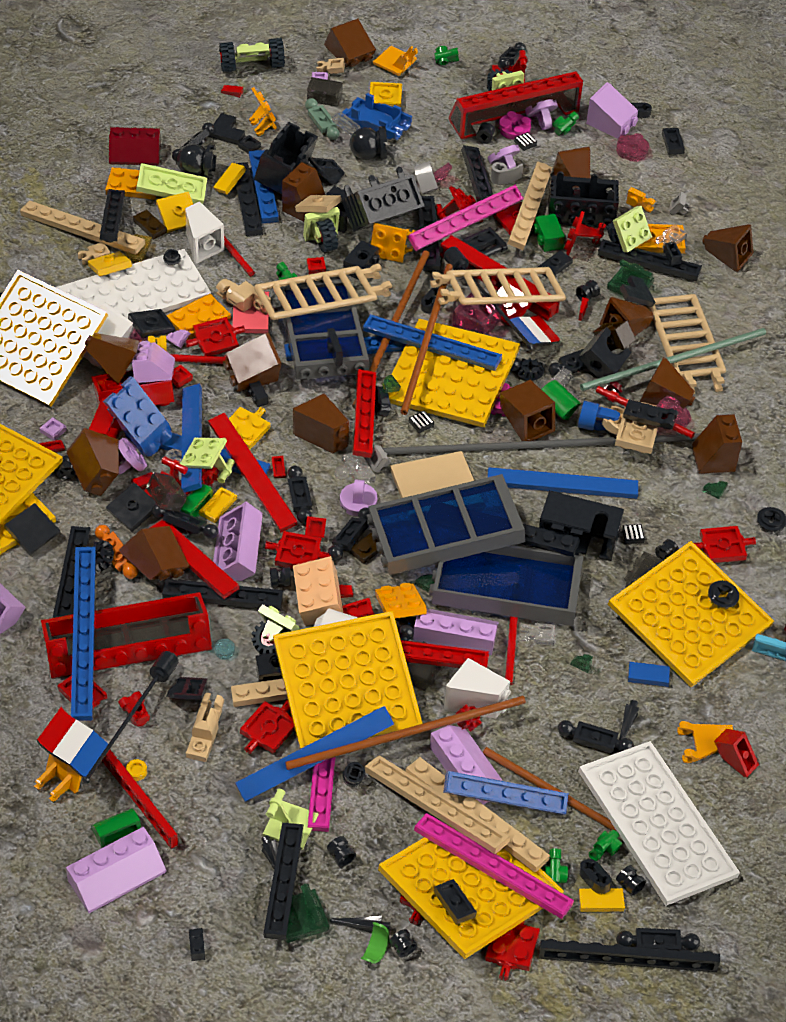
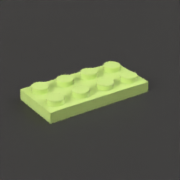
M141 163L136 191L160 197H169L189 192L193 204L199 201L203 204L207 178Z

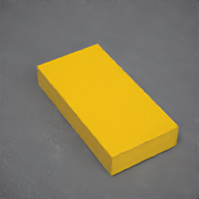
M231 163L214 185V190L228 195L245 173L246 168L242 165Z
M221 487L199 510L200 516L216 523L219 517L237 500V495Z
M611 888L605 894L596 893L592 889H579L580 912H624L623 888Z

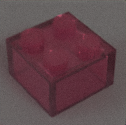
M472 292L466 298H474ZM460 304L453 311L452 326L468 331L475 329L480 334L485 335V333L489 334L501 321L502 315L492 304ZM497 304L499 308L502 310L503 305Z

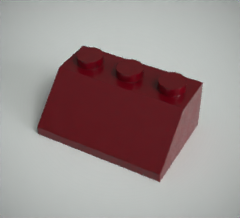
M110 127L109 164L141 165L143 163L159 166L161 150L160 128Z

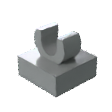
M680 192L671 200L669 209L671 214L675 215L679 211L682 215H685L689 211L687 207L690 204L686 201L687 195Z
M379 445L373 447L371 458L366 457L374 472H380L383 467H388L391 463L387 453Z

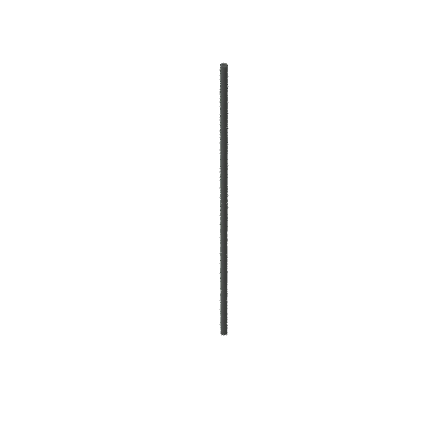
M695 433L693 439L682 434L656 435L654 443L695 441L701 433ZM617 437L389 447L382 449L387 455L615 445Z

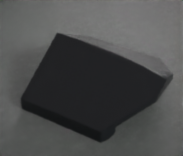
M313 157L308 159L318 173L332 185L337 184L345 174L333 159Z
M179 677L177 683L168 690L166 697L202 702L204 694H206L208 678Z

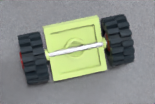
M282 38L268 39V44L262 42L250 46L248 44H241L236 47V52L233 42L220 43L219 51L222 72L235 71V63L267 60V57L270 58L271 68L284 67L285 53Z

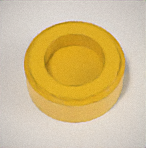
M134 759L127 763L126 770L135 781H140L146 777L147 765L144 761Z

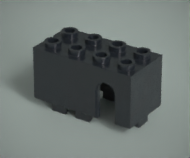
M288 122L271 142L269 150L266 149L262 153L254 180L282 194V180L301 162L309 163L308 159L312 157L318 136L307 130L305 133H302L299 126Z
M549 490L540 517L539 528L580 537V543L575 552L577 556H579V553L586 555L591 538L593 536H600L603 538L604 543L599 558L612 561L620 534L624 509Z

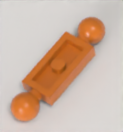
M97 526L95 536L100 540L108 541L113 546L114 557L112 564L119 572L123 570V575L126 578H135L138 575V568L120 553L119 549L124 545L114 531L110 533L108 526Z

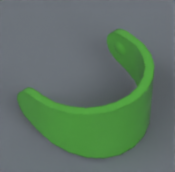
M373 922L372 935L364 955L361 956L362 960L378 963L384 957L390 939L389 930L386 926Z

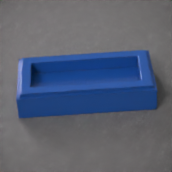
M629 662L628 682L668 687L670 666Z

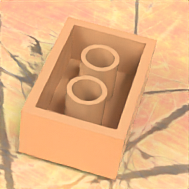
M331 556L293 566L299 614L305 626L315 624L316 619L326 613L329 608L343 613L337 569Z

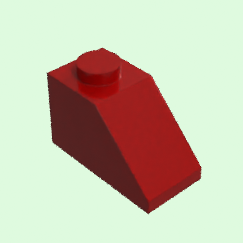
M725 729L715 739L714 742L721 758L743 777H748L759 766L745 732Z

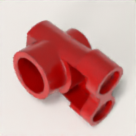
M136 691L129 697H122L118 704L123 711H127L129 714L142 694L140 691ZM145 699L131 718V723L134 726H143L150 720L144 705Z

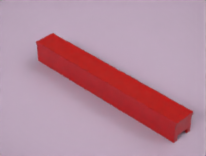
M450 235L441 243L443 252L440 253V257L444 258V253L448 248L457 247L469 261L467 270L506 269L503 265L453 235ZM506 275L508 283L521 291L514 276ZM476 276V277H475V278H477L478 280H480V281L483 282L481 276ZM488 276L495 290L498 291L502 286L498 277ZM523 278L531 295H540L535 284ZM560 301L533 302L528 310L548 321L559 312Z

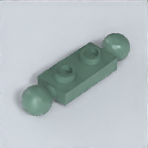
M308 99L305 102V107L308 110L309 117L321 133L327 132V137L330 140L338 139L340 132L337 129L336 122L323 105L318 106L315 99Z

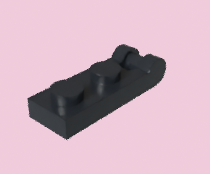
M630 399L623 413V418L668 430L673 429L674 420L678 416L676 409H665Z

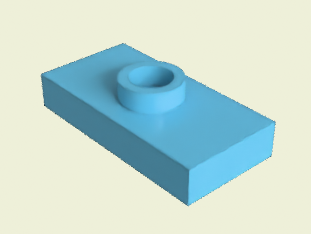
M756 634L752 651L786 661V642Z

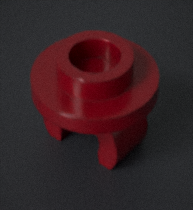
M617 381L607 383L608 386L604 387L609 391L613 390L619 394L623 392L620 389L622 386Z

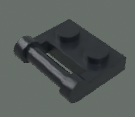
M491 227L462 239L464 243L479 252L496 244L497 246L481 252L488 257L508 249L506 242Z

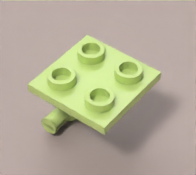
M194 438L180 464L188 468L212 469L215 466L221 472L217 478L218 482L224 483L227 476L231 475V469L235 462L229 458L225 463L220 454L227 442L226 438Z
M277 789L274 798H271L269 801L270 806L266 816L270 820L263 832V836L269 835L270 839L279 841L282 822L304 824L301 850H303L312 831V828H308L309 810L282 801L286 792L283 789ZM313 812L312 823H315L319 815L316 812Z

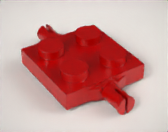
M227 317L193 325L192 330L196 338L186 340V346L189 348L198 345L204 356H213L239 347L236 335L245 333L246 330L244 325L234 328L229 323Z
M738 526L700 529L699 534L702 542L694 543L700 550L705 552L711 561L720 563L746 560L745 546L756 545L755 537L744 538Z
M284 531L278 543L266 541L265 549L276 551L275 566L293 569L294 565L330 557L328 552L320 551L322 538Z
M288 700L281 708L272 706L264 701L240 728V734L251 740L244 747L248 754H251L257 746L263 747L274 754L295 730L293 719L287 713L290 710Z
M525 921L489 943L485 959L487 962L496 963L502 967L499 979L503 980L504 977V981H507L510 969L530 970L540 935V928L527 926L524 924Z

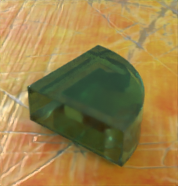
M393 375L385 377L382 384V391L384 393L400 390L401 386Z
M724 481L707 483L703 487L702 492L720 499L728 483Z
M433 574L420 576L415 580V585L429 593L430 585L435 583L432 581Z
M588 654L583 656L576 655L570 665L588 673L592 666L593 656Z

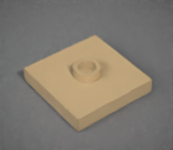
M310 195L295 206L296 212L327 213L341 202V195Z

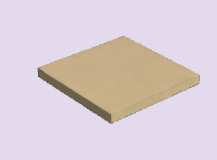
M462 451L390 465V471L401 498L474 481ZM481 495L463 499L466 510L473 512L485 511ZM456 500L443 503L444 505L459 508ZM431 507L421 509L426 523L429 522L427 521V514ZM415 510L407 512L412 526L420 524Z

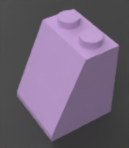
M607 82L590 98L586 124L620 139L628 133L632 126L634 127L637 124L638 110Z

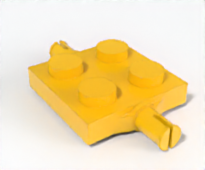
M239 407L229 418L249 450L271 428V423L261 418L266 413V410L262 409V407H259L255 413Z

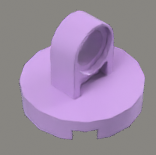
M544 100L538 102L534 108L532 106L527 107L525 112L527 117H537L541 129L546 130L552 128L550 112L555 110L558 105L556 100Z
M511 145L502 148L497 155L492 153L488 156L489 163L501 162L507 166V169L516 167L513 156L520 152L519 146Z
M122 438L118 441V448L120 450L119 463H121L118 475L124 473L132 466L140 472L147 467V462L142 454L139 456L136 446L127 438Z
M355 479L354 483L344 487L340 493L341 508L343 507L346 513L353 516H358L360 509L364 507L369 508L368 506L377 504L378 500L376 491L368 484H365V480Z

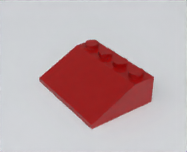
M133 370L126 371L119 383L109 374L91 376L98 406L102 398L106 399L112 393L117 394L122 389L121 384L130 376L134 377ZM171 380L138 383L154 405L166 406L174 402Z

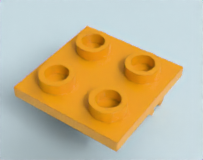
M390 46L373 61V64L400 76L417 60L415 55L418 53V50L415 48L413 51V46H411L407 52Z
M253 87L251 89L260 106L249 118V121L252 125H256L263 118L254 129L257 136H261L270 126L273 129L277 128L274 123L276 118L272 112L269 113L271 108L267 101L263 102L265 99L262 93L257 92Z
M374 223L371 245L379 248L380 258L403 263L404 255L413 251V246L407 247L405 245L406 239H408L407 236L415 232V230L410 232L409 229Z
M49 754L46 771L35 781L37 784L34 787L41 789L45 783L57 776L62 782L50 793L51 797L49 799L54 802L68 789L76 794L79 791L82 777L70 766Z

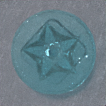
M220 639L215 643V654L218 658L229 659L234 655L235 645L231 640Z

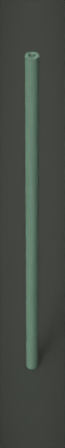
M761 328L667 357V359L672 364L766 334V330ZM662 359L580 384V389L582 391L656 369Z

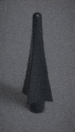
M631 700L630 704L626 703L619 740L626 738L627 733L638 716L639 707H637L638 702L636 700Z
M266 835L261 838L263 842L261 844L263 846L261 851L274 869L278 847L276 839L271 841L270 836Z
M382 915L359 918H330L331 923L356 928L369 933L373 931V922L386 926L389 931L391 928V922L382 921Z

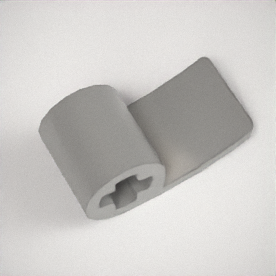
M430 161L414 166L422 194L437 190L438 186Z
M494 163L491 170V182L501 185L520 179L522 177L523 164L507 169L504 163Z

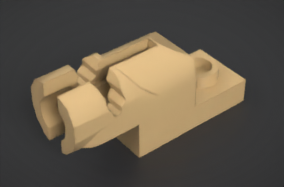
M223 279L217 284L216 289L219 290L216 292L217 295L226 299L228 303L233 304L238 309L247 311L252 306H255L257 310L268 314L254 286L247 281L237 285L228 279Z
M211 693L204 694L192 728V738L186 751V758L207 762L219 729L218 721L224 704L222 696L217 694L214 708L210 709L211 701L209 699Z

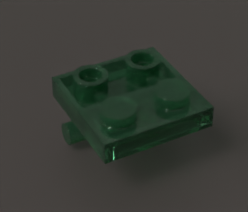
M622 259L619 264L621 268L609 281L607 289L623 296L620 287L622 284L629 285L627 279L630 275L643 278L649 289L654 283L653 273L643 269L642 266L636 263H629Z
M303 884L300 887L302 893L293 895L286 937L287 943L329 930L330 926L316 890H311L309 884Z

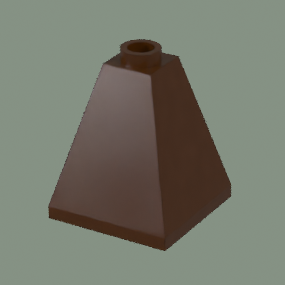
M590 147L558 152L552 169L553 174L557 176L558 172H563L566 177L590 178Z
M749 224L710 231L708 235H704L702 240L706 251L735 272H738L754 253L752 229Z
M610 297L599 325L628 321L634 336L649 327L654 315L646 306Z
M94 333L92 336L88 335L84 344L87 346L86 350L119 383L137 352L139 341Z
M663 357L639 402L685 409L687 405L691 407L695 400L693 396L695 391L668 359Z

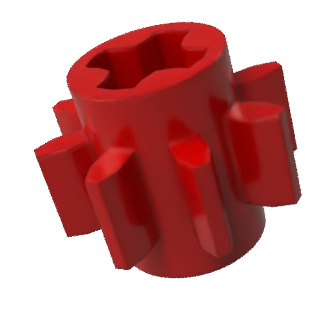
M214 466L212 469L202 468V484L212 485L215 480L218 481L219 470Z
M466 704L461 709H459L455 714H459L477 708L475 706L469 707ZM479 716L458 722L457 724L462 729H469L471 732L482 722L479 720Z

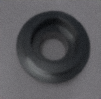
M170 249L165 252L163 260L168 265H176L181 261V256L177 250Z

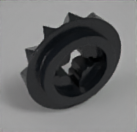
M530 357L528 360L522 358L520 361L521 366L516 371L517 375L524 380L534 381L540 379L545 369L543 362H538L537 359L531 360Z
M766 507L758 512L757 523L760 524V528H765L767 532L772 530L776 533L778 530L782 531L786 527V514L778 508ZM774 517L773 523H770L769 520Z
M100 540L99 542H94L93 547L96 548V571H103L112 563L114 549L108 541ZM98 552H100L101 557H103V559L99 558V556L97 555Z
M720 580L710 585L708 597L711 599V604L715 603L718 608L724 607L727 610L729 607L733 608L737 604L739 592L732 583ZM720 593H721L722 595H723V594H727L726 598H725V597H722V598L720 597V598H719Z

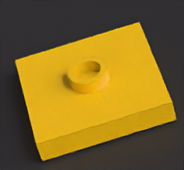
M370 82L369 94L374 95V103L401 107V83Z
M189 192L156 200V205L164 226L167 228V233L186 228L185 208L193 205Z
M120 251L87 261L88 266L98 276H104L132 267L131 260Z

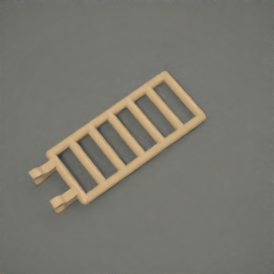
M375 264L367 269L353 266L256 284L254 289L270 319L277 320L376 301L377 296L380 295L389 297L391 292L388 288H392V284L390 281H386L379 286L371 287L367 278H381L377 271H381L382 268L380 264ZM355 273L368 295L359 297L347 275ZM339 276L351 298L342 300L330 278ZM323 279L335 301L325 303L314 281ZM306 282L318 305L309 306L297 284ZM290 286L302 308L292 309L280 287ZM273 289L285 311L275 312L263 290Z
M549 267L449 270L446 274L432 272V276L436 280L430 281L432 288L439 287L442 284H451L454 290L450 292L447 289L440 290L441 295L445 296L438 299L440 305L452 301H459L461 305L558 302L566 300L563 290ZM537 274H546L557 295H548ZM506 275L514 276L524 296H515L505 277ZM521 275L531 276L540 295H531ZM481 276L491 297L481 296L472 277ZM488 276L498 277L507 296H498ZM455 277L465 278L474 298H465Z
M695 294L654 298L656 302L654 306H648L649 311L653 312V321L667 357L673 356V353L686 352L715 343ZM689 301L693 304L691 307L657 310L655 305ZM692 313H696L698 317L696 319L661 322L660 317ZM701 325L703 329L701 331L666 334L664 330ZM702 337H706L708 342L670 346L669 341ZM718 349L711 351L712 355L691 357L672 363V365L693 390L697 386L693 377L711 375L715 392L723 391L722 384H724L725 380L721 374L726 372V367ZM716 362L717 365L716 368L680 371L678 367L680 365Z

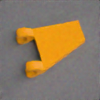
M681 721L677 728L678 734L682 736L693 733L696 751L685 749L682 761L684 763H692L718 752L714 742L715 739L725 729L733 730V726L691 724L687 721Z

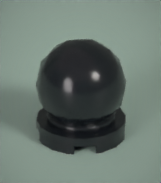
M379 126L377 131L367 127L357 129L352 134L349 142L353 155L362 160L373 159L377 155L380 156V159H387L386 144L384 143L387 142L385 126Z
M194 143L182 147L177 156V166L183 173L197 176L204 173L206 178L213 179L212 171H216L217 155L213 154V150H216V146L208 145L207 149H205L201 145Z

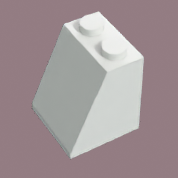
M200 201L185 208L186 234L194 262L197 264L223 251L224 224Z
M104 302L99 309L105 311L108 317L98 333L129 338L133 322ZM86 351L83 357L89 360L92 365L102 369V366Z
M468 658L446 685L444 710L456 713L466 704L469 707L475 706L480 708L508 700L511 693L509 690L510 681ZM507 709L486 714L481 717L496 719L500 713H504Z

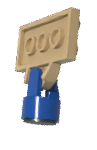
M585 400L581 403L576 424L579 428L591 431L608 430L617 435L615 446L636 450L641 453H652L658 427L623 418L625 408L611 406V409L600 407V404Z

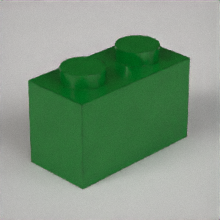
M556 215L536 216L535 224H533L532 228L543 251L564 249L565 235Z

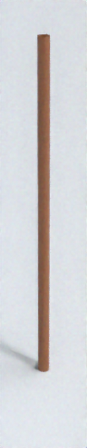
M423 251L391 321L399 322L430 253L428 251ZM383 338L369 371L376 372L390 339ZM355 398L354 403H353V405H352V407H353L354 409H355L356 398Z
M446 264L443 274H446L447 271L452 270L453 266L451 264ZM447 284L439 286L400 411L402 415L408 414L441 307L438 299L444 297L441 295L440 290L446 289Z
M525 697L512 698L285 762L287 770L522 705L526 703Z
M486 747L483 754L537 787L562 792L490 748ZM568 795L567 804L606 828L616 830L608 818Z

